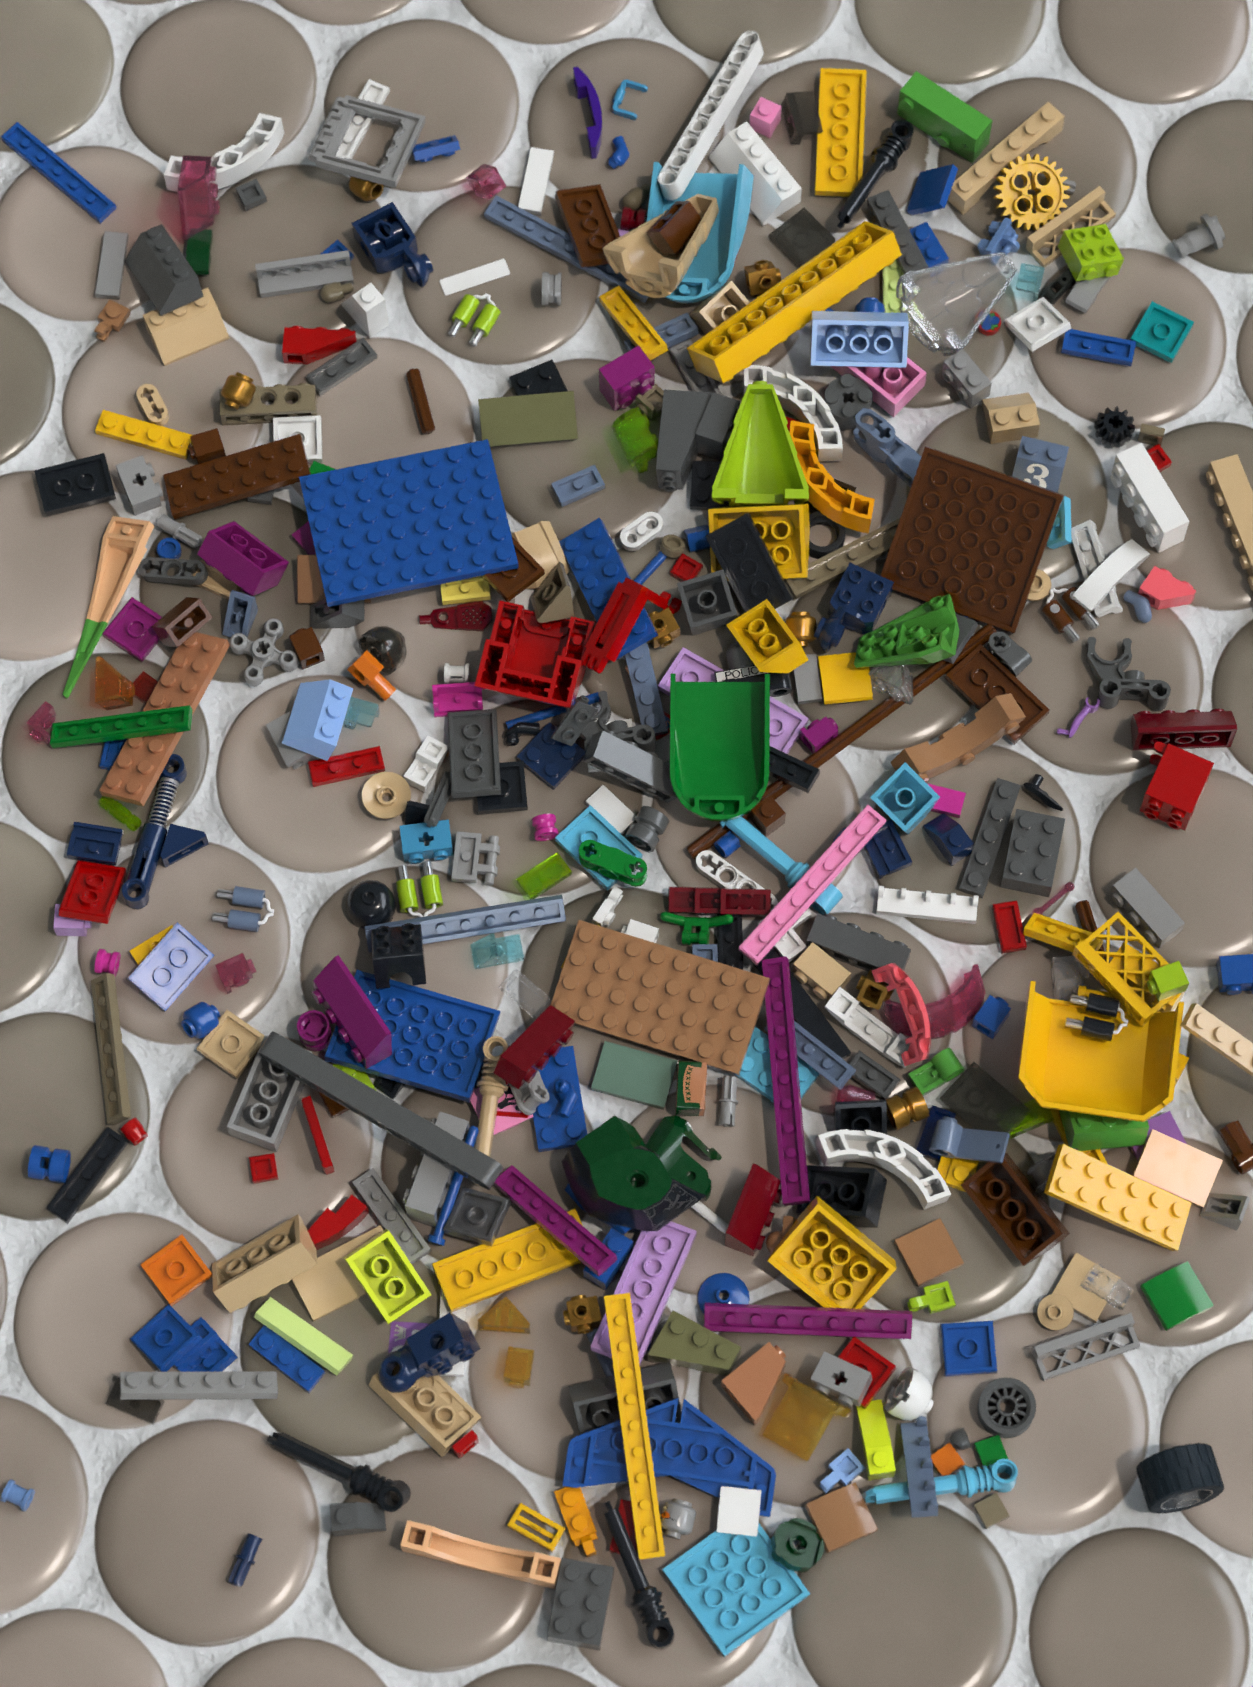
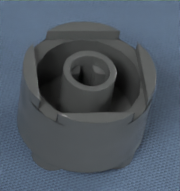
M844 374L842 377L833 380L826 388L824 401L831 409V413L838 423L840 431H845V429H852L853 431L857 428L855 415L863 408L871 409L872 391L869 386L851 374ZM863 416L860 421L867 423L870 416Z

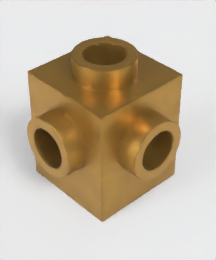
M759 260L754 265L744 266L747 290L751 296L762 295L781 281L780 270L775 268L772 261Z
M669 608L659 613L654 611L648 614L658 633V636L647 642V644L651 642L654 649L659 646L661 648L666 647L674 641L673 639L680 636V627Z
M870 969L867 977L862 975L856 989L860 990L856 1000L867 1007L879 1010L883 1001L889 1002L894 990L888 991L886 987L889 985L886 982H875L872 970Z
M577 1295L572 1297L571 1301L566 1302L567 1310H563L565 1326L570 1325L572 1332L586 1334L592 1332L593 1328L600 1326L602 1318L597 1295L587 1298L586 1295Z

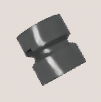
M642 806L635 817L637 823L631 824L625 838L635 847L646 852H653L659 842L657 836L664 833L669 824V819L652 807Z

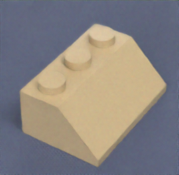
M208 288L202 290L204 297L162 316L157 309L143 314L146 329L164 366L229 339L218 307Z

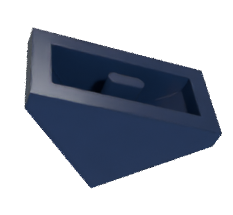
M170 824L160 855L165 868L207 846L209 843L205 832Z

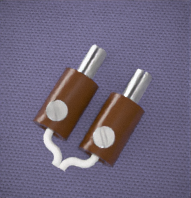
M1072 587L1069 590L1066 588L1060 590L1053 588L1049 591L1050 596L1047 598V605L1042 611L1059 633L1065 632L1072 642H1076L1080 638L1071 627L1074 621L1057 600L1050 602L1054 597V593L1065 592L1062 595V599L1079 620L1085 619L1092 629H1096L1099 626V623L1091 614L1093 610L1089 613L1071 598L1076 592L1077 587Z

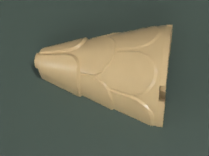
M697 194L685 200L691 202L702 220L691 239L684 244L683 250L677 254H662L647 234V231L663 214L610 242L603 248V251L616 274L620 272L627 279L625 284L640 294L652 298H663L670 295L676 290L694 257L697 256L701 245L707 240L719 213L716 198Z

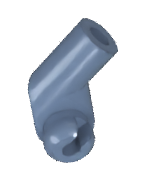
M1128 590L1124 595V601L1134 606L1135 614L1141 622H1149L1152 618L1149 600L1142 595Z

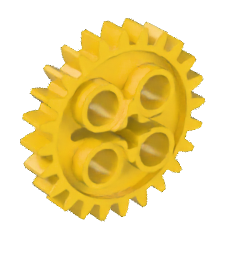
M1026 154L1024 161L1020 156L1016 157V164L1009 161L1007 163L1009 169H1001L1004 177H996V180L1001 184L993 188L999 191V194L994 196V199L1001 201L996 208L1003 207L1004 209L1000 216L1009 215L1012 222L1016 221L1015 228H1020L1024 224V231H1028L1032 225L1033 230L1037 231L1039 223L1043 227L1048 223L1047 220L1050 222L1055 218L1054 215L1058 216L1062 213L1059 210L1060 208H1067L1063 200L1069 199L1070 196L1064 194V191L1069 189L1070 186L1063 185L1062 182L1068 178H1060L1059 174L1063 169L1055 170V161L1047 164V156L1040 161L1039 154H1035L1032 160L1030 155ZM1028 172H1031V178H1030V179H1029V176H1028V174H1027ZM1039 173L1044 174L1046 177L1045 185L1038 183L1037 176ZM1016 176L1023 179L1022 188L1015 186L1014 179ZM1030 189L1035 190L1036 195H1028L1027 191ZM1041 197L1048 199L1049 206L1047 209L1042 208L1040 205ZM1018 200H1023L1026 203V210L1024 212L1018 209ZM1033 205L1036 209V213L1032 212Z

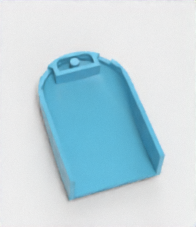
M654 162L647 221L663 214L676 201H685L697 194L717 199L719 213L707 240L701 245L697 256L694 257L676 290L665 297L679 303H693L704 300L720 290L732 273L749 217L754 175L744 164H739L738 174L695 173L680 198L667 200L663 196L658 182V175L663 166L659 162Z

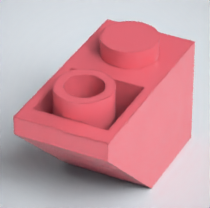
M1156 566L1151 570L1138 591V594L1146 597L1150 602V606L1157 610L1191 604L1196 593L1191 584L1176 579L1168 570L1160 569Z

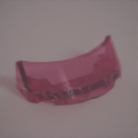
M978 964L972 965L971 971L963 975L964 983L955 992L939 1001L925 1004L930 1020L931 1040L943 1038L948 1034L959 1031L975 1017L986 993ZM890 999L886 1000L883 1010L893 1031L897 1034L901 1033L912 1036L901 1003L891 1001Z

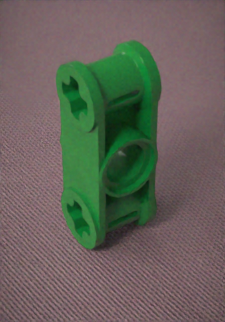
M585 840L579 846V861L583 867L634 887L641 886L646 882L647 864L641 858L594 840ZM590 852H594V854H591L590 857L586 856L589 855ZM636 869L640 870V872H637L636 875L632 874V872H635Z

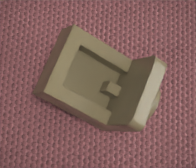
M657 384L643 396L640 393L636 396V410L641 416H647L651 421H654L662 413L664 391Z

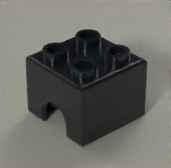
M407 923L398 927L380 926L377 929H371L376 989L390 988L389 981L391 976L399 972L410 975L413 985L426 984L421 924Z

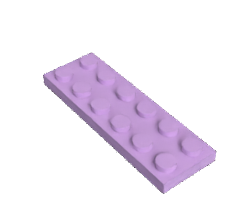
M683 647L658 684V690L670 696L671 674H676V682H716L714 672L723 671V669ZM770 697V746L788 754L799 737L800 729L805 728L809 718Z
M672 1221L658 1231H641L613 1294L630 1293L639 1364L643 1360L697 1236L696 1230ZM605 1312L590 1350L612 1358Z

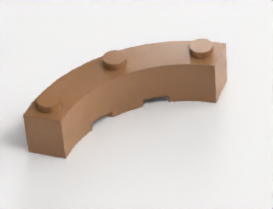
M1011 693L995 696L974 714L976 719L966 726L964 723L958 724L941 734L939 740L931 745L926 741L905 748L890 763L895 771H897L906 762L927 782L930 778L942 774L961 763L962 765L969 764L975 759V755L991 746L1004 735L1015 732L1020 727L1019 723L1026 716Z

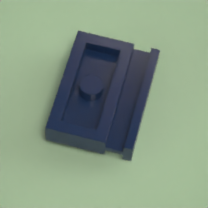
M891 819L886 821L882 828L864 846L879 879L912 865V860Z
M74 822L67 857L116 866L121 839L124 834L123 829Z

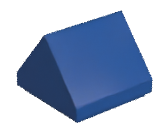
M707 524L684 530L690 553L710 548L705 537L709 534V526Z

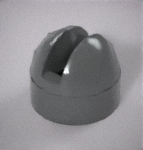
M964 1428L958 1429L951 1434L949 1441L954 1449L960 1451L971 1447Z

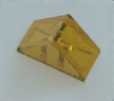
M506 1296L478 1319V1329L480 1331L530 1334V1323Z

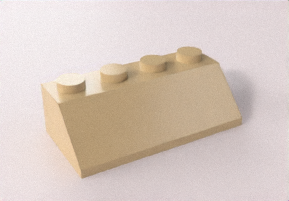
M297 1214L212 1263L213 1293L229 1313L237 1309H243L249 1302L267 1295L272 1289L281 1284L288 1283L293 1277L311 1270L317 1264L316 1248L300 1215Z

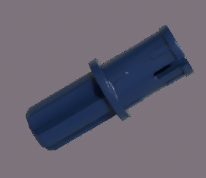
M247 1533L239 1555L236 1554L235 1556L237 1560L228 1579L230 1584L237 1587L243 1586L251 1565H255L253 1560L263 1540L250 1533Z

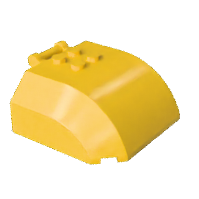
M1030 981L1020 1050L1018 1079L1040 1107L1145 1122L1173 1101L1184 1002H1178L1175 1011L1156 1013L1143 1027L1119 1003V1008L1124 1011V1017L1128 1020L1127 1027H1122L1118 1034H1113L1110 1042L1083 1036L1080 1029L1066 1027L1065 1020L1066 1018L1084 1021L1086 1016L1115 1023V1031L1120 1024L1124 1023L1121 1020V1013L1117 1011L1116 1018L1086 1012V1006L1070 1003V1001L1050 999L1035 992L1036 981ZM1081 985L1078 986L1077 995L1089 997V993L1114 998L1109 992L1086 989V986Z

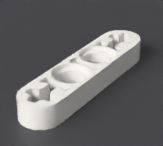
M710 850L702 851L696 857V868L699 873L720 888H741L747 885L753 889H764ZM709 858L712 859L711 865L717 869L715 875H713L714 868H712L710 865H706L705 867L702 866V859L706 861ZM729 871L733 874L734 879L731 882L725 883L720 879V874ZM771 894L772 909H770V912L778 904V901L773 894Z

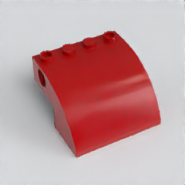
M500 600L490 640L486 639L474 686L571 709L578 695L586 670L581 658L586 650L585 645L596 626L595 622L571 616L570 620L560 619L540 623L536 620L534 611L525 610L523 605Z

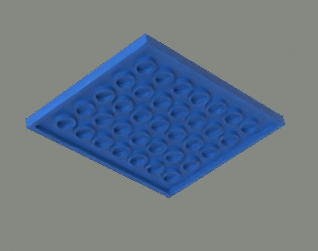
M488 439L299 477L327 607L483 576L489 573L508 571L519 567Z

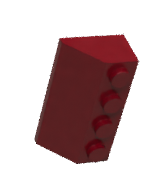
M1191 709L1181 713H1176L1173 710H1166L1161 713L1140 711L1137 714H1133L1130 723L1133 750H1154L1153 747L1156 742H1162L1167 745L1169 743L1181 749L1231 747L1237 732V724L1232 711H1225L1224 709H1213L1210 712H1200V710Z

